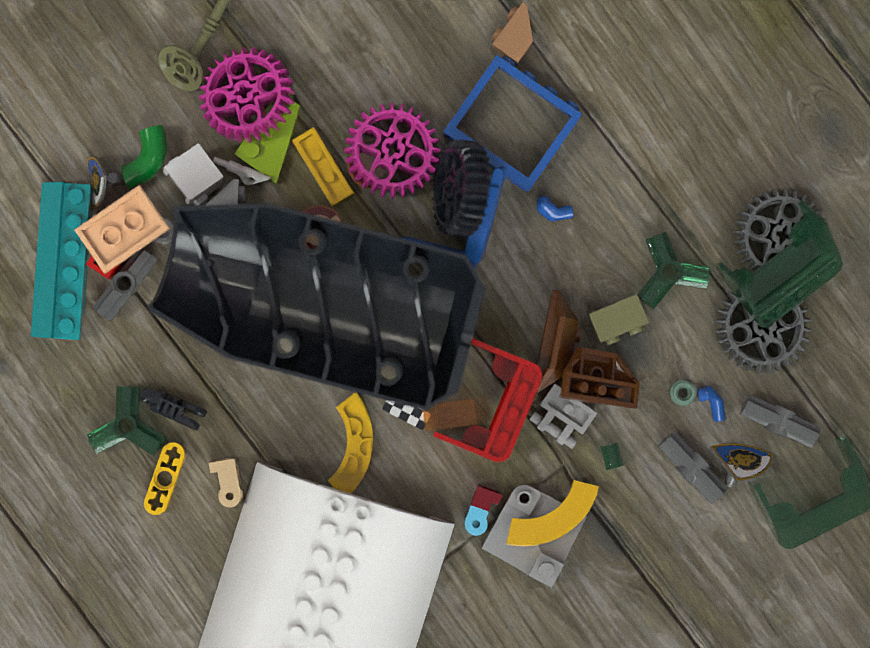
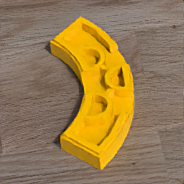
M356 392L336 407L345 424L347 448L340 467L328 480L333 488L351 494L363 479L373 450L371 419L363 400Z
M574 480L565 500L552 512L533 519L512 518L506 544L525 547L537 546L564 536L574 529L587 515L597 496L599 486Z

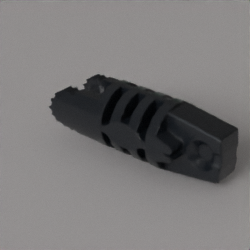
M145 387L140 395V401L150 405L149 410L195 431L199 429L200 425L195 420L184 416L185 412L188 411L199 417H205L207 410L161 389L156 392Z

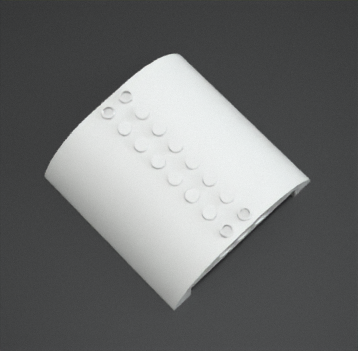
M257 462L198 648H416L455 523L432 516L427 518L284 473L280 468Z

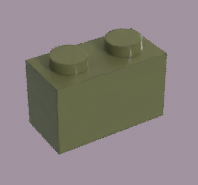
M637 294L587 314L598 343L605 341L606 346L620 341L619 335L629 331L631 336L645 330L643 325L649 323Z

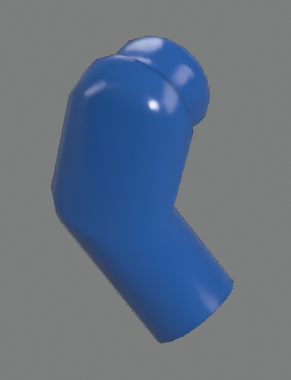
M542 196L538 198L537 210L547 220L553 222L573 218L571 205L558 208L550 202L549 197Z
M705 385L704 388H699L697 390L698 399L701 402L709 401L713 421L725 420L724 404L720 395L712 386Z

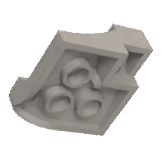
M518 485L509 495L481 548L552 588L587 516L570 532L548 543L526 547L507 545L506 540L512 518H538L552 512L562 503L529 485ZM523 493L529 495V500L526 503H522L519 500L520 495Z

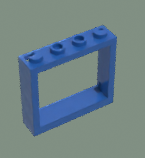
M496 55L443 131V135L451 141H474L457 129V126L496 70L499 68L570 117L529 178L484 148L487 151L486 156L489 157L488 165L493 170L499 166L506 167L507 173L505 178L528 193L582 114L579 112L580 108L570 100L564 102L558 98L559 93L548 85L542 87L536 82L537 78L526 70L522 73L516 69V63L506 56L501 58Z

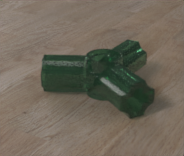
M667 232L645 239L656 271L637 293L642 302L655 309L674 284L707 289L710 267L678 262ZM666 265H671L675 268L676 274L673 279H668L664 276L663 269Z
M116 387L115 419L87 434L88 441L97 454L125 439L153 456L161 448L166 436L139 420L140 387ZM125 418L130 419L133 423V428L129 433L124 432L121 428V423Z

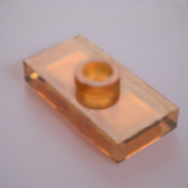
M474 399L438 403L426 411L423 410L425 431L477 425Z

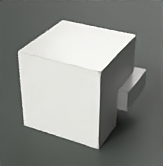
M199 143L181 156L169 161L164 166L163 171L166 176H171L186 196L185 201L188 205L192 202L194 205H205L208 200L207 196L221 186L224 177Z

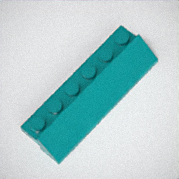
M64 182L42 183L31 337L81 340L82 320L86 307L88 266L86 263L89 260V250L75 232V229L92 218V185Z

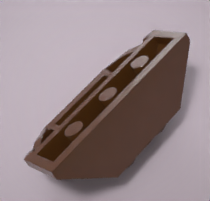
M554 289L551 292L537 365L542 372V380L537 393L563 376L566 366L574 355V343L580 342L582 328L578 327L579 320L559 290Z
M578 347L563 373L561 399L637 409L640 383L636 377L632 376L629 368L618 354Z

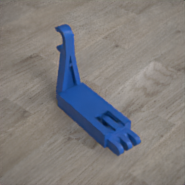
M499 166L493 172L490 186L492 187L489 188L490 197L487 201L489 207L485 209L486 216L482 218V224L478 226L479 229L473 235H469L465 251L410 236H405L403 239L467 255L475 269L485 255L507 173L506 167Z

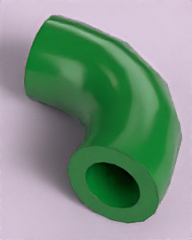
M156 125L139 131L142 147L140 154L134 161L121 165L122 174L129 190L150 181L163 166L167 152L166 133L163 125Z

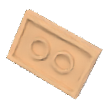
M139 185L77 227L75 232L102 271L107 273L170 230V227L142 186Z

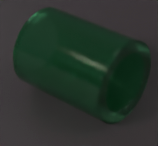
M618 443L600 447L606 470L623 466Z

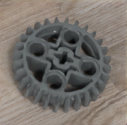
M775 188L772 190L771 197L767 191L762 192L763 200L756 195L753 197L755 205L747 202L745 206L749 211L741 210L739 212V215L744 219L735 221L736 225L741 226L740 229L733 231V234L740 236V239L733 241V244L741 245V249L735 253L744 254L745 257L742 258L740 263H750L746 269L747 271L757 269L755 273L756 278L764 273V280L771 279L774 276V282H780L781 277H783L784 282L787 284L790 283L792 275L795 281H799L801 279L800 272L805 277L809 276L810 273L807 268L816 270L818 267L814 261L821 262L824 260L819 255V252L828 251L826 247L822 246V243L830 241V238L823 237V233L829 231L830 228H822L821 224L827 221V218L819 219L817 216L823 210L817 209L814 211L812 209L816 201L808 204L805 203L808 195L805 194L798 199V191L795 190L788 196L787 188H784L781 195H779L778 189ZM778 204L773 219L757 215L763 208ZM785 205H790L794 208L793 218H788L784 215L783 209ZM803 213L809 219L813 232L798 228ZM753 221L761 224L762 232L760 235H755L751 231ZM783 231V236L786 239L779 242V237L776 236V233ZM803 237L811 241L809 251L801 248L800 241ZM749 239L764 244L760 260L753 253ZM790 253L806 257L796 266L784 269ZM770 254H775L779 259V264L776 268L768 264L767 259Z
M756 278L754 279V286H752L750 281L747 280L744 281V290L740 285H736V295L733 292L727 293L731 299L730 301L721 300L725 310L718 309L716 311L722 315V319L714 320L715 323L721 324V328L714 332L722 334L723 337L717 340V343L726 344L721 351L722 353L731 352L728 360L731 361L736 357L738 358L737 367H741L745 362L746 371H751L753 366H755V372L761 373L762 366H764L766 373H771L772 365H774L777 371L782 370L781 362L785 366H790L791 363L788 358L791 357L794 360H798L799 357L795 351H805V348L800 343L809 342V339L803 336V334L812 331L810 328L804 327V323L811 321V318L803 317V314L808 312L809 309L800 308L804 299H794L798 293L797 291L787 293L789 289L788 284L780 289L779 281L774 282L771 286L770 279H766L763 285H761L760 279ZM765 293L779 297L787 305L771 310ZM751 294L758 296L760 301L759 306L755 309L751 308L748 304V298ZM740 303L746 319L730 325L733 311ZM784 310H789L792 313L793 318L789 324L782 321L781 315ZM761 321L768 323L765 331L759 330L757 325L761 324ZM737 327L744 331V338L740 342L735 341L732 335L733 330ZM795 327L793 339L789 346L785 348L780 332ZM754 342L760 358L747 355L739 346ZM769 343H773L777 347V354L774 357H770L766 353V347Z

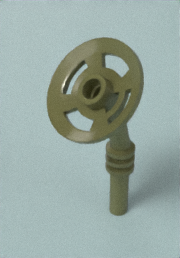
M230 0L217 1L210 17L205 19L207 22L203 23L204 28H200L201 34L190 51L178 45H168L160 51L159 66L161 71L175 87L184 91H195L202 85L203 71L197 58L209 39L215 36L213 32H217L216 26H220L219 20ZM169 53L172 54V56L170 57V64H171V65H169V63H168V54H169ZM175 73H178L179 75L184 77H188L189 82L183 81L182 79L177 77Z

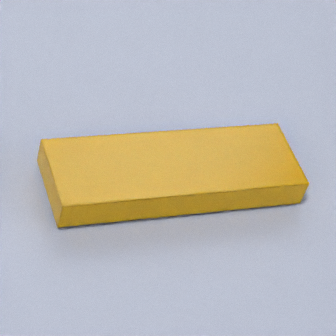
M314 127L292 140L332 207L354 194Z

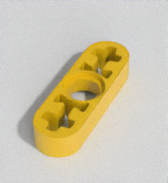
M171 442L163 447L144 499V507L152 515H159L165 512L172 498L186 458V449L178 442ZM174 447H177V453L181 454L180 458H175L172 466H177L176 471L171 467L162 466L163 462L169 463L171 456L167 454V451L173 450ZM162 471H168L172 475V482L168 486H163L158 481V475ZM154 486L159 490H168L167 495L162 493L160 497L163 507H158L156 510L153 509V504L150 503V499H155L159 492L153 490Z

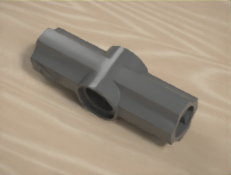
M144 248L133 254L122 270L113 277L112 283L92 308L104 318L112 321L131 295L137 292L139 285L159 259ZM127 276L131 279L132 284L128 290L123 291L120 287V281L123 277Z
M750 394L741 407L740 415L765 426V429L777 435L787 436L812 448L820 434L821 427L797 417L796 413L776 404L771 405Z
M675 431L658 445L662 452L675 464V468L689 484H693L711 504L727 491L728 488L709 469L708 463L695 450L692 451Z

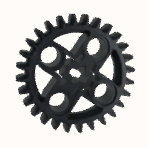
M454 140L444 148V152L440 154L441 160L437 162L438 168L435 171L436 176L433 180L434 188L432 189L434 195L431 200L434 201L432 209L435 211L436 225L439 226V230L445 235L455 237L473 235L479 229L478 226L482 224V218L486 216L485 209L489 207L487 204L490 197L489 188L492 187L490 186L492 176L489 175L491 166L488 165L489 157L486 156L487 151L478 142Z

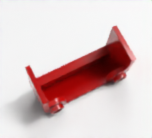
M472 338V345L496 354L492 365L493 372L500 379L508 381L489 429L481 426H471L465 431L462 440L439 431H435L433 436L494 462H503L512 454L542 380V372L538 365Z

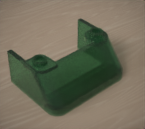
M803 200L798 202L804 219L793 225L790 233L792 243L755 272L751 273L745 267L731 271L722 261L717 264L730 290L760 327H768L835 277L842 269L843 261L828 223Z
M837 437L834 439L848 465L840 476V482L845 492L798 515L795 507L787 502H779L770 506L759 483L753 481L747 483L780 546L786 549H794L870 509L868 477L848 438Z

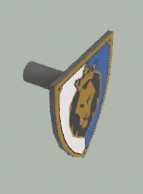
M96 156L87 158L89 183L92 185V210L99 208L102 204L106 186L126 184L123 175H116L113 172L106 175L101 161Z
M729 443L710 446L712 452L728 471L724 483L729 487H733L735 482L741 483L760 477L769 468L773 455L759 448L743 444Z

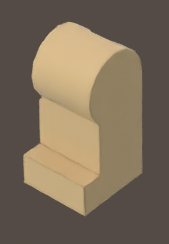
M237 456L209 462L210 473L218 472L221 488L218 494L220 503L225 507L232 508L236 506L243 497Z

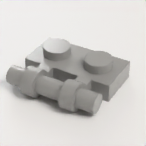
M553 384L540 403V406L548 410L543 417L534 412L529 420L537 425L536 428L543 432L545 430L555 437L556 442L560 445L565 444L573 449L577 440L570 436L574 429L584 434L597 415V412L580 401L561 399L562 388ZM554 416L567 424L563 430L551 423Z

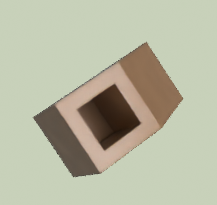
M522 2L519 8L514 6L506 17L509 20L504 29L499 27L491 38L494 41L492 49L501 56L510 58L516 63V66L533 43L528 8L524 2Z

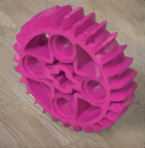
M242 47L241 54L232 49L233 56L229 57L223 53L224 61L220 62L215 59L217 67L215 69L208 67L211 73L210 77L203 76L207 85L199 86L205 92V94L198 96L204 102L200 108L205 112L203 116L210 122L209 125L216 129L217 133L221 136L225 135L228 140L234 138L237 142L241 143L244 138L248 143H251L254 136L258 141H261L262 133L271 137L269 131L271 128L279 131L277 123L279 121L286 123L282 116L284 113L291 114V111L286 106L294 104V101L288 97L295 94L294 90L290 87L294 83L288 77L290 73L284 68V64L279 60L277 61L273 54L268 55L263 49L259 53L255 47H252L250 53L245 47ZM253 65H260L270 72L256 76ZM245 67L243 74L236 76L237 70ZM228 76L230 85L219 88L224 78ZM276 83L275 88L267 92L268 85ZM227 98L226 104L218 108L219 102ZM275 102L272 110L266 116L264 105ZM237 114L241 125H233L224 118ZM257 114V120L249 124V118Z
M393 102L390 104L389 110H385L384 105L380 104L379 112H376L374 107H371L369 111L370 116L365 112L361 113L363 122L355 119L354 126L357 129L349 128L348 133L353 138H346L345 143L351 145V147H346L344 153L351 154V156L346 158L345 163H353L349 173L357 171L358 174L354 181L357 182L363 179L362 189H365L368 185L372 186L371 195L378 189L381 190V198L384 197L386 192H390L391 199H394L396 192H399L401 198H404L406 189H408L411 195L414 194V185L422 189L424 184L421 180L429 182L431 179L427 172L433 174L436 171V168L431 164H438L437 162H439V158L433 156L440 152V148L433 147L439 142V138H431L436 131L435 128L427 130L426 128L430 120L422 123L420 121L422 117L421 112L414 117L412 115L413 107L408 112H404V104H401L398 110H395ZM394 119L388 133L372 126L382 120ZM405 123L410 131L401 133L396 125ZM415 130L423 141L424 150L409 143ZM372 135L375 138V143L372 145L365 144L362 136ZM383 140L384 142L382 143L381 149L379 151L377 150V148L379 147L380 141ZM395 144V153L393 156L388 157L389 149ZM360 151L375 158L370 172L366 170L361 161ZM404 151H406L408 153L406 154L404 161L402 162L400 160L402 159ZM418 157L422 161V166L413 167L409 163V158ZM382 168L386 170L388 177L386 179H379L374 171ZM396 169L412 176L405 181L391 183Z

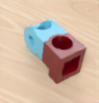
M477 484L465 518V528L468 533L478 536L486 531L488 525L487 515L491 504L499 505L502 498L501 492Z

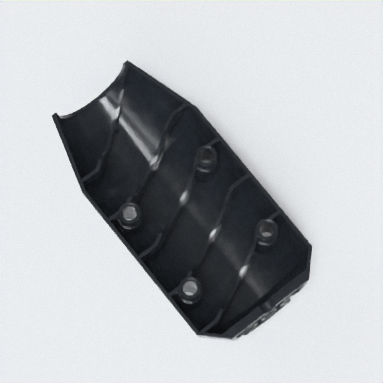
M270 203L173 206L174 229L169 256L158 290L148 305V311L228 359L424 411L459 391L486 289L467 255ZM310 234L316 235L319 239V245L316 249H311L307 244V236ZM411 262H419L423 266V273L420 276H412L409 273L408 266ZM282 338L290 339L293 344L291 351L286 352L281 348L280 340ZM386 365L393 366L396 370V376L391 379L384 377L382 368Z

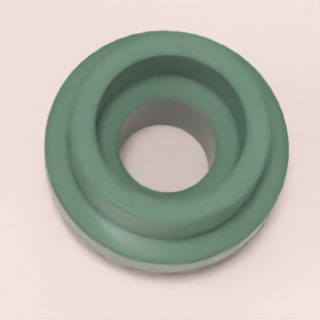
M679 380L671 386L670 397L675 404L686 406L694 401L696 389L691 382ZM680 388L687 390V395L684 398L678 395Z

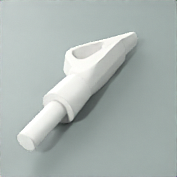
M218 157L213 159V163L239 175L242 182L246 185L270 180V176L242 166L232 160L228 162Z

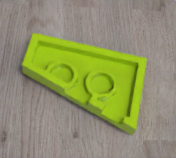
M275 102L270 103L266 108V116L272 110ZM296 102L286 106L291 111V114H283L282 117L286 120V123L280 121L277 123L279 131L271 128L269 130L271 137L262 133L261 141H258L254 136L251 143L244 139L235 152L237 157L257 171L270 176V180L278 184L280 172L301 108Z

